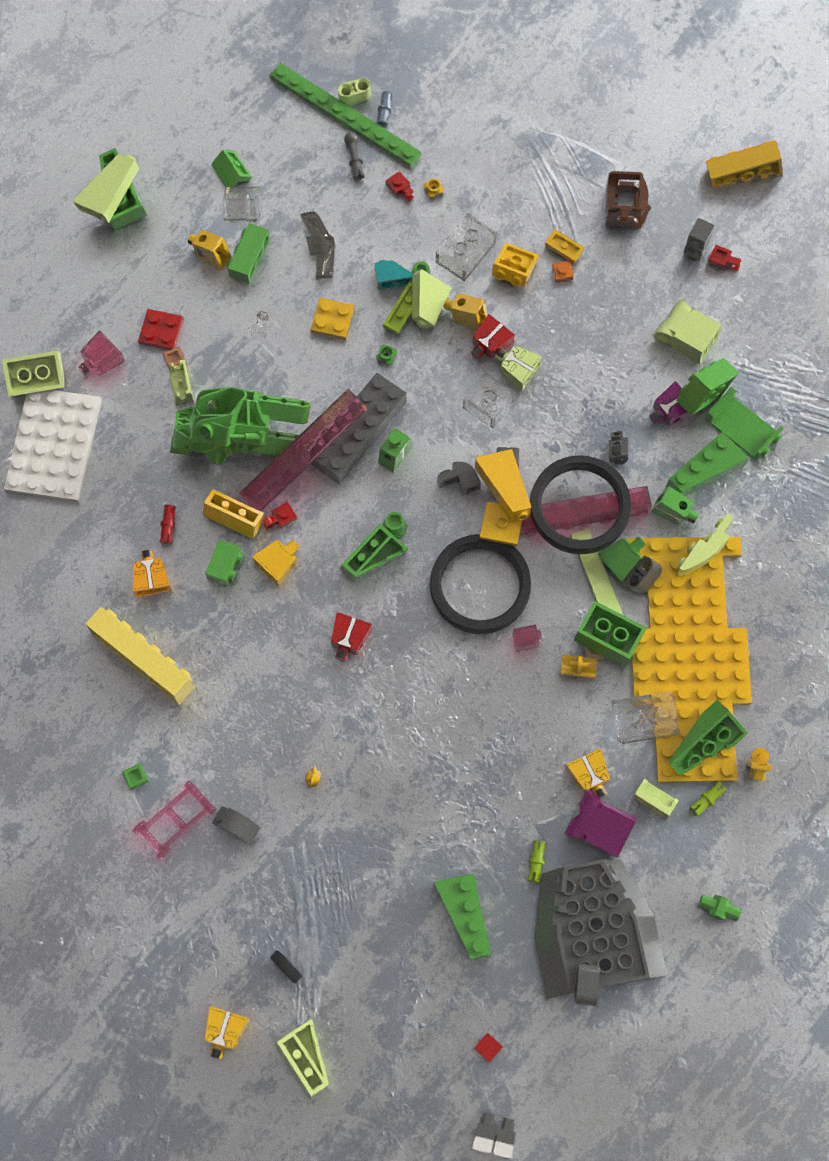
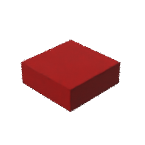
M489 1033L474 1047L488 1062L503 1048Z

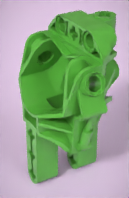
M237 387L202 390L197 395L195 407L184 408L176 412L170 453L189 456V452L194 450L199 453H205L208 460L213 464L225 463L227 457L231 456L234 452L249 454L255 452L300 458L302 457L305 438L298 434L269 430V420L306 424L308 423L311 404L305 400L265 395L257 391L244 390Z

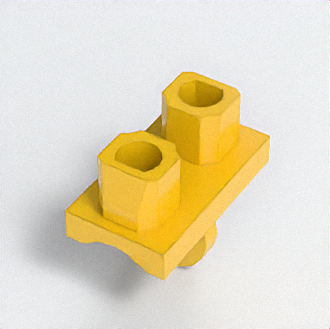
M562 654L560 675L595 679L597 659Z
M758 747L752 751V760L747 759L746 765L750 767L749 777L765 781L766 770L771 771L772 765L767 762L769 760L768 751L765 748Z

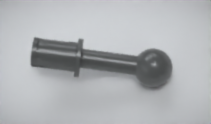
M348 132L344 136V142L350 149L352 160L349 161V166L352 168L353 179L357 180L358 176V179L362 180L365 176L362 168L363 160L358 158L356 148L358 136L354 132Z

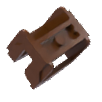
M611 171L608 174L606 184V225L640 229L643 226L648 212L651 210V206L648 205V187L643 173ZM619 180H637V181H639V187H638V183H636V182H632V181H619ZM618 192L634 193V206H618V203H615V198H618Z

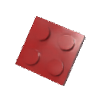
M147 309L138 343L165 350L174 349L184 320L183 316Z

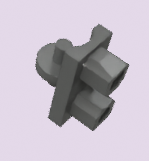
M622 431L612 432L611 440H609V462H614L618 465L625 464L628 460V437L623 438Z

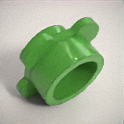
M382 345L380 346L379 354L376 355V359L391 365L394 356L397 355V350L391 346Z

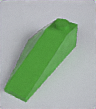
M716 700L701 714L668 763L679 775H682L699 766L702 760L717 756V752L725 748L730 749L734 747L748 732L721 702Z

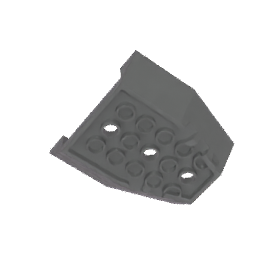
M621 859L596 860L564 866L542 873L535 943L547 999L575 993L578 964L599 966L600 961L603 959L608 960L611 967L608 971H603L600 968L599 988L668 976L654 914ZM583 879H591L593 887L585 889L582 886ZM596 918L601 921L602 927L599 930L591 927L590 922L592 919Z

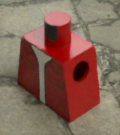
M488 314L473 335L472 343L475 348L471 351V354L476 359H480L483 354L493 359L500 349L506 350L514 344L515 334L492 315Z
M337 612L331 639L332 647L338 649L335 658L345 662L349 653L358 655L372 631V624Z

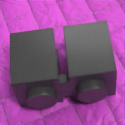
M698 218L688 236L684 253L691 258L700 260L709 244L715 225Z

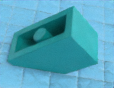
M381 260L374 263L378 290L405 287L409 281L413 283V273L395 261Z

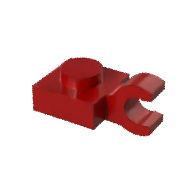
M400 171L385 180L386 186L396 196L402 194L408 202L414 198L412 195L414 191L410 188V182Z
M715 245L708 258V263L723 269L728 265L732 270L738 271L742 260L731 256V250Z
M286 502L271 510L273 516H268L262 521L264 522L265 529L269 530L279 524L280 528H283L297 520V516L289 503Z

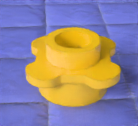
M437 178L430 179L424 183V189L427 190L428 196L431 198L436 194L444 192V187H441V182Z
M313 767L310 771H307L305 782H307V787H316L320 779V771Z

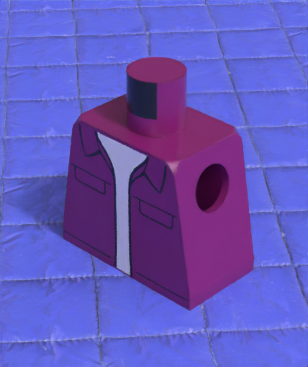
M677 381L673 382L655 400L653 405L655 412L649 415L654 424L663 420L667 426H672L694 416L676 401L680 396L679 391L681 390V386Z

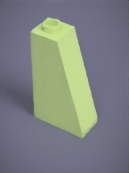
M119 153L74 198L73 203L77 209L109 223L139 170L136 159L131 155L127 154L125 156Z

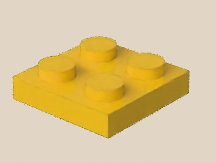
M319 297L310 329L311 333L346 340L355 305Z

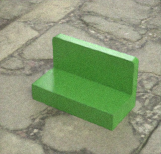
M222 149L212 162V167L228 190H232L238 181L249 182L252 178L235 150Z

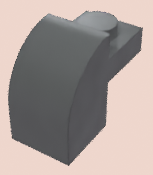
M453 462L451 471L449 469L444 470L437 475L439 488L458 483L462 495L480 490L481 482L477 472L466 462Z
M223 806L212 821V824L229 832L237 839L250 845L261 828L239 812Z

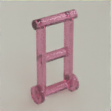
M190 780L185 783L184 786L186 788L148 822L145 820L141 821L132 830L135 834L140 833L158 853L156 858L158 860L167 856L171 851L169 847L208 812L212 814L216 811L211 802ZM188 793H191L204 809L186 824L172 807ZM167 814L180 830L166 843L161 845L148 829L163 815Z

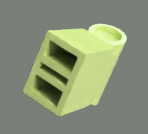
M678 300L670 311V317L661 323L653 337L661 343L670 344L671 347L700 364L719 338L722 325L695 309H691L685 301Z

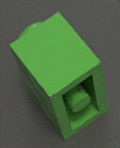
M219 539L205 572L206 578L229 586L230 582L235 580L237 574L235 569L238 564L242 563L244 557L241 546Z

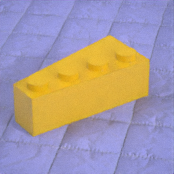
M776 140L766 141L761 145L749 146L744 150L732 151L727 155L715 156L706 160L712 187L735 184L737 180L747 182L751 181L753 177L761 176V179H765L770 174L783 176L782 159Z

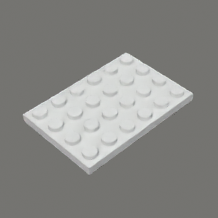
M56 390L26 394L4 491L79 503L101 407V397Z

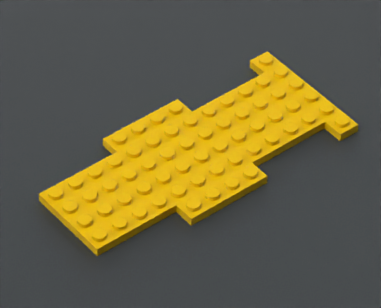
M706 537L642 538L646 545L639 553L643 557H649L658 562L662 567V572L647 591L649 629H646L631 657L634 706H653L657 783L738 781L735 746L717 752V756L713 758L708 757L702 760L699 766L682 775H679L668 762L701 714L716 700L721 702L732 714L733 705L752 704L747 628H727L723 557H741L740 537H730L722 550L707 564L683 576L677 575L679 571L677 565L683 557H688L690 553L687 551L693 542L697 544L700 539L705 540ZM627 538V539H628L630 542H632V541H634L636 538Z

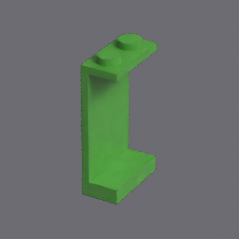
M730 387L707 412L705 420L718 431L723 432L738 447L757 461L761 456L764 458L771 450L769 447L772 444L776 445L780 441L783 427L780 426L777 430L772 428L734 398L737 391Z

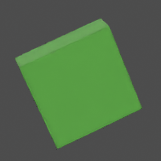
M141 763L122 771L130 790L149 782Z

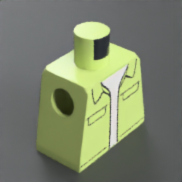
M514 346L510 353L500 349L495 356L496 359L502 362L500 373L521 391L533 377L542 362V356L518 346Z

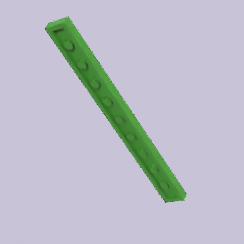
M279 63L270 73V79L411 168L421 156V151L284 64Z

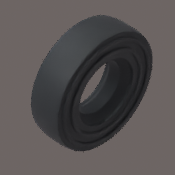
M277 950L271 955V960L293 983H297L302 978V974L280 951Z

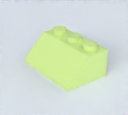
M59 351L2 360L8 397L64 388V369Z

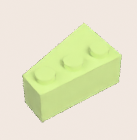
M312 1019L277 1041L275 1045L308 1099L329 1085Z

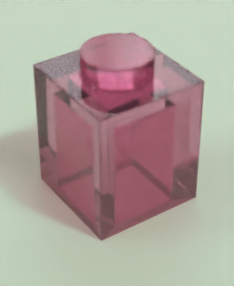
M536 624L514 628L512 631L516 652L539 648L542 634L540 630H537Z

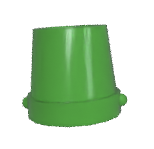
M398 512L389 513L383 522V526L397 539H401L409 527L403 516Z

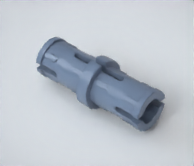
M389 91L382 92L381 102L378 105L377 124L381 127L388 126V117L392 110L391 101L393 94Z

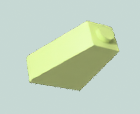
M422 269L413 275L412 320L419 327L428 329L435 325L451 287Z

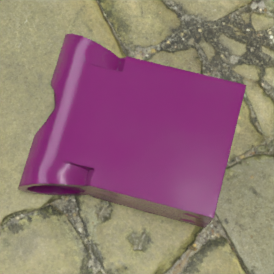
M586 789L579 802V815L570 820L564 834L584 839L588 843L618 858L637 818L603 802L592 791Z

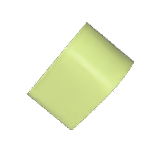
M360 78L341 84L338 88L339 100L348 106L369 100L371 96L369 80Z

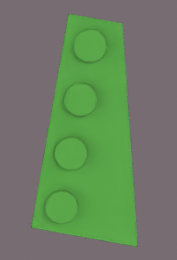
M115 148L99 155L101 171L118 155ZM132 182L110 220L114 230H118L147 216Z
M474 874L435 881L433 886L441 899L469 960L474 961L490 957L491 952Z

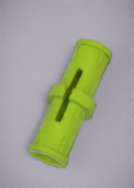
M718 781L708 792L702 793V797L689 807L692 813L695 811V816L698 817L706 808L713 806L715 800L727 792L725 786L721 788V782Z
M534 840L532 857L529 858L530 869L527 881L533 882L535 874V883H540L541 869L545 863L543 857L546 842L541 841L540 848L538 849L539 841Z

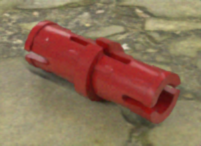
M169 504L164 505L163 521H160V526L162 527L160 543L172 544L173 528L176 525L174 522L176 506L174 505L173 507Z

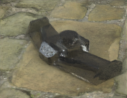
M315 211L302 213L301 219L311 235L306 237L310 256L317 255L316 280L334 277V250L336 248L334 238L329 234L318 213Z

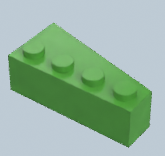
M721 432L668 479L666 488L670 486L682 495L687 496L701 487L715 482V480L722 476H726L732 473V471L744 467L749 457Z

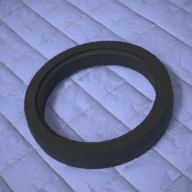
M583 455L565 457L550 464L538 476L530 495L531 518L540 536L554 548L571 554H592L614 543L626 528L631 512L629 489L619 472L608 463L595 457ZM582 470L592 472L605 479L615 491L619 504L618 517L613 526L604 534L587 540L571 539L555 531L543 514L541 501L545 488L557 476L569 471Z
M480 534L468 535L449 544L437 557L430 575L432 600L439 614L453 627L472 634L494 633L511 625L524 611L531 593L530 571L524 557L514 546L479 539ZM471 549H488L501 554L509 560L519 578V594L514 604L505 613L492 619L475 620L459 614L448 604L442 591L441 581L447 565L457 555Z

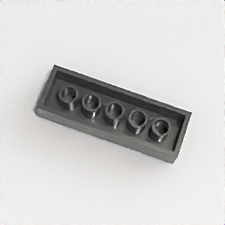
M376 372L309 454L310 464L340 484L407 402V393Z

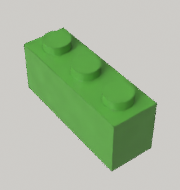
M251 223L248 224L246 229H243L241 241L234 248V256L227 263L229 277L250 284L270 240L268 229Z

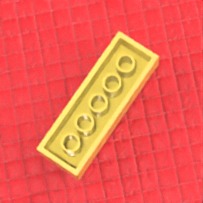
M100 607L86 623L90 633L176 704L180 705L194 689L191 675L183 668L179 670L175 665L176 663L169 656L164 658L160 653V649L154 644L150 646L146 642V638L139 632L135 634L127 622L124 620L120 622L112 610L109 608L105 610Z

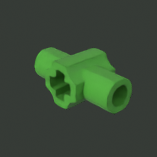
M702 894L698 904L699 907L709 910L708 915L722 921L729 918L737 922L741 914V909L732 906V901L723 896L714 895L712 898Z

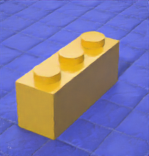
M214 489L204 502L203 516L251 539H254L262 526L264 513Z

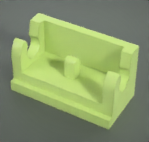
M180 360L179 366H174L173 363L169 365L175 405L193 401L185 360Z
M646 779L643 780L633 796L635 800L665 819L670 816L679 801L652 785Z

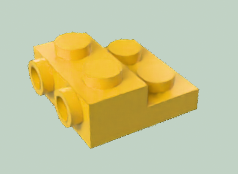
M506 242L493 264L491 274L498 280L510 281L516 287H525L539 255Z

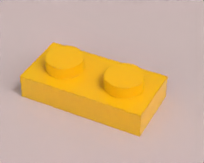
M554 229L544 245L575 264L585 250V247Z

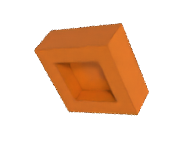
M570 261L552 263L555 282L573 280L574 275Z

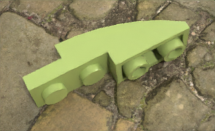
M727 513L724 519L720 517L714 526L717 528L714 533L710 532L705 540L700 539L697 544L692 543L687 551L690 553L688 557H683L677 565L679 568L677 575L683 576L699 569L722 550L730 538L725 531L731 524L733 516Z

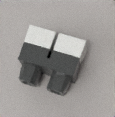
M484 1113L481 1123L477 1125L472 1149L491 1154L494 1136L496 1135L492 1154L512 1159L516 1132H514V1119L503 1117L500 1129L493 1127L495 1115Z

